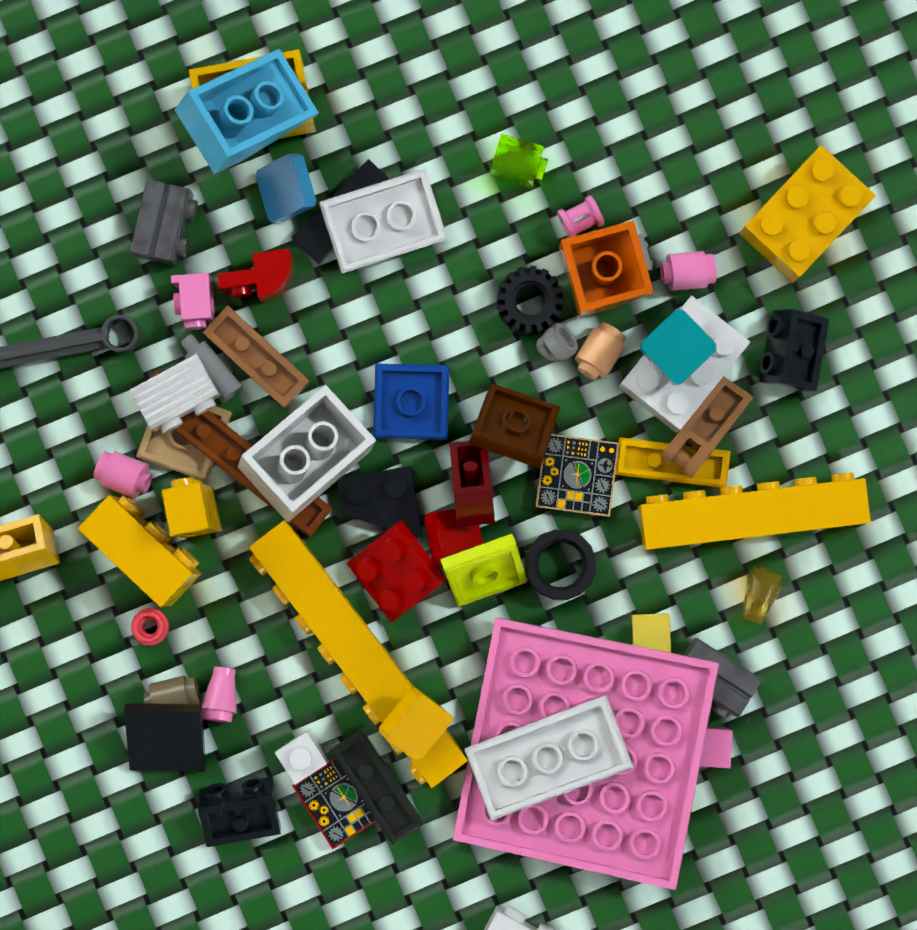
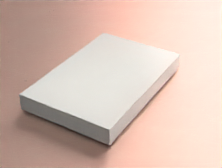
M425 168L318 202L341 274L448 240Z

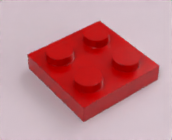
M402 520L346 563L391 623L447 581L446 577Z

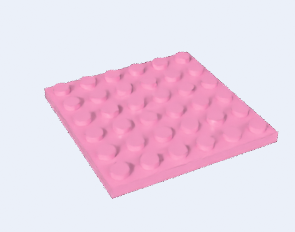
M499 617L495 618L471 746L607 695L634 767L491 821L468 760L453 840L676 890L720 662Z

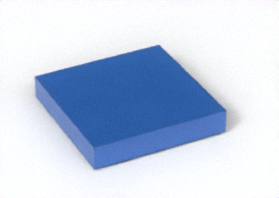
M375 363L373 437L381 439L448 440L450 366Z

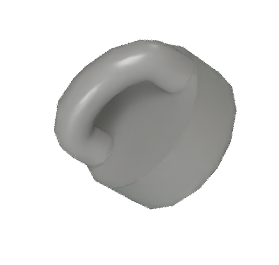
M555 323L545 330L536 343L538 352L550 361H566L578 351L575 336L566 326L560 323Z

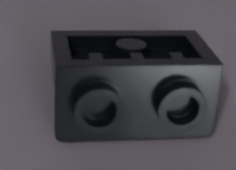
M795 309L773 310L766 329L767 340L764 355L760 361L761 373L759 381L765 384H780L807 392H816L829 319Z
M251 777L243 782L226 785L216 783L199 790L198 813L207 847L281 834V823L274 796V781L272 777Z

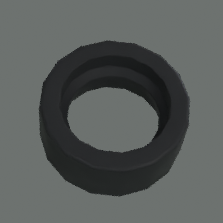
M555 529L540 535L530 545L525 557V572L530 584L539 594L553 600H568L581 595L591 585L596 573V557L592 546L582 535L570 530ZM554 543H567L573 546L579 552L582 559V571L579 578L573 584L565 587H555L548 584L541 577L538 569L542 551Z

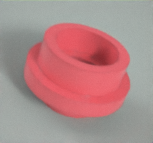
M146 608L134 616L131 623V631L134 638L141 644L156 645L166 638L169 632V621L162 611L155 608ZM149 619L154 620L157 624V630L153 634L147 633L144 628L145 622Z

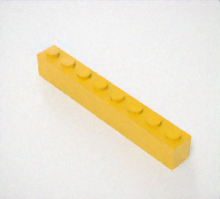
M283 520L249 546L253 553L249 559L262 576L268 572L275 581L276 585L272 587V590L284 605L290 602L299 614L294 619L307 635L312 632L322 643L317 649L328 664L331 665L334 662L338 664L344 672L340 679L352 695L357 692L360 693L367 703L362 708L375 725L379 722L383 723L409 689L415 687L291 524ZM447 729L423 759L416 761L407 755L413 763L408 767L412 775L421 785L427 781L431 788L468 761L467 755ZM388 742L398 755H400L403 752L396 746Z

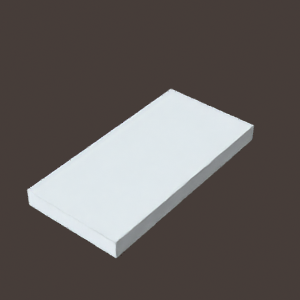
M607 695L464 749L491 821L634 767Z

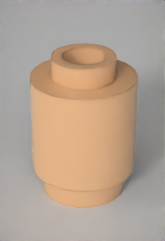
M601 322L598 328H593L575 357L576 362L579 364L578 371L593 380H596L598 376L606 378L625 348L623 343L626 340V336L615 327Z

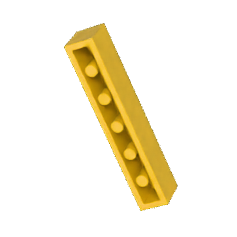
M850 472L831 475L832 482L817 484L816 477L794 479V487L780 488L779 481L759 483L757 484L758 491L743 492L742 486L720 488L721 495L706 497L705 490L683 492L684 500L669 501L668 494L646 497V504L638 506L643 550L871 523L865 478L854 479V473Z

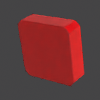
M455 508L428 513L424 518L431 557L439 569L443 568L440 559L483 544L479 525L457 527Z

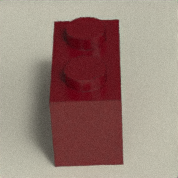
M469 441L449 443L457 527L495 523L488 450L470 445Z

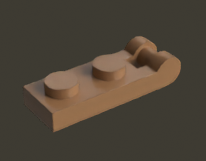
M723 376L671 441L661 458L669 464L673 461L684 469L682 473L692 479L751 403L753 396ZM687 442L698 450L693 457L682 450Z

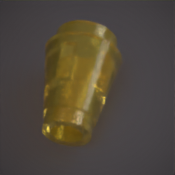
M754 566L752 573L747 575L742 618L763 624L764 618L784 586L781 584L782 574L761 566Z

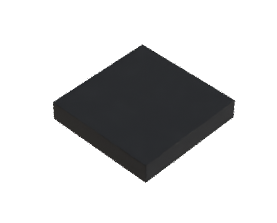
M126 703L124 717L129 770L205 771L206 756L202 704Z

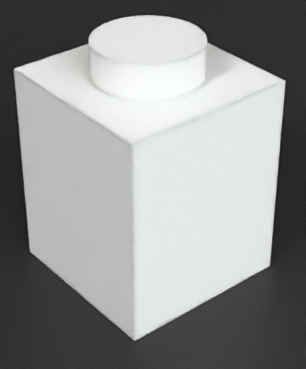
M308 729L275 752L294 784L299 783L330 761L311 729Z

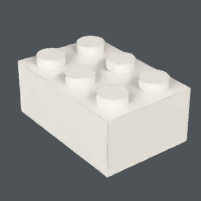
M692 295L681 309L716 343V352L681 385H672L643 355L618 387L675 433L682 429L750 343L748 339Z
M325 385L241 456L238 468L280 515L289 522L372 450L376 439Z

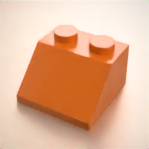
M634 220L561 240L559 249L579 318L610 310L654 293Z

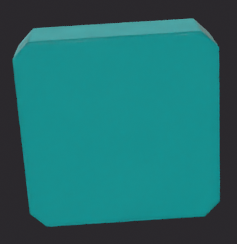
M676 309L641 342L640 351L672 385H681L716 352V343L683 309Z

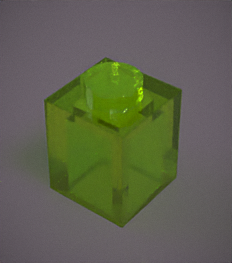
M501 134L491 166L490 176L532 189L535 179L543 180L548 159L542 157L544 146Z

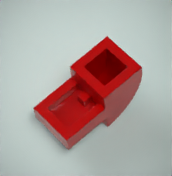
M289 248L252 254L254 269L217 274L219 289L223 294L229 293L230 298H241L252 295L251 290L257 289L258 298L264 303L277 298L288 287L294 270L293 256Z

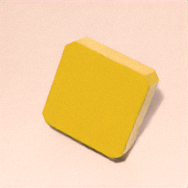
M415 687L409 689L379 726V733L388 742L418 761L424 758L452 723V715Z

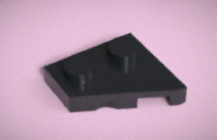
M411 466L338 479L344 516L390 529L402 520L414 537H423Z

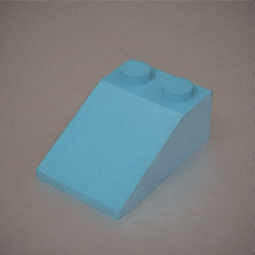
M280 49L187 91L175 108V112L214 174L245 160L314 118L319 113Z

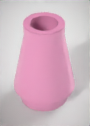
M225 667L213 668V675L202 701L204 720L232 723L233 715L237 714L235 669Z

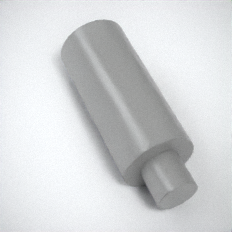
M192 334L181 341V345L188 352L185 359L195 354L200 357L220 394L218 399L222 404L234 397L243 388L241 383L206 341L199 343Z

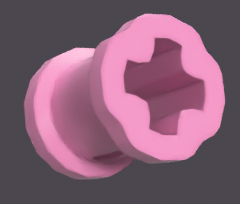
M591 195L585 197V202L564 211L560 209L557 211L559 221L568 238L576 236V234L595 225L601 227L605 224L602 214ZM587 214L586 217L574 222L575 219Z

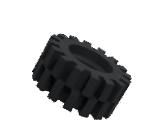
M537 266L517 268V271L510 272L499 286L497 294L499 316L511 331L513 329L520 335L530 334V336H535L537 333H544L545 330L558 321L564 306L562 286H559L558 279L555 276L552 277L548 273L549 271L544 268L542 270L536 269ZM527 287L538 289L545 299L543 309L534 315H526L516 306L517 294Z

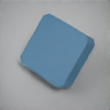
M286 154L256 171L255 177L267 218L272 223L284 222L315 207L317 200L304 156L301 154Z

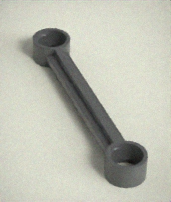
M114 315L108 318L103 326L99 328L1 346L0 369L107 348L119 354H127L139 346L142 338L141 329L130 317ZM120 321L128 322L134 330V338L126 347L114 346L109 341L110 329Z

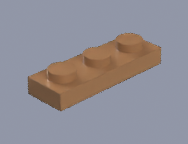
M228 305L203 331L215 345L285 409L310 383L299 370Z

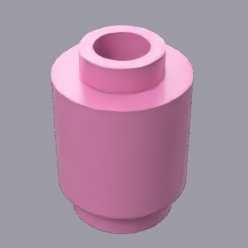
M704 251L667 254L666 262H661L660 264L662 284H668L670 291L706 288L708 284L715 283L717 268L714 255L705 254Z
M117 451L113 453L103 452L96 464L93 475L94 479L100 481L101 486L133 499L139 494L144 495L148 491L153 477L149 473L148 464Z

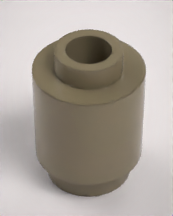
M185 675L149 684V692L144 693V702L146 704H202L196 678H186Z

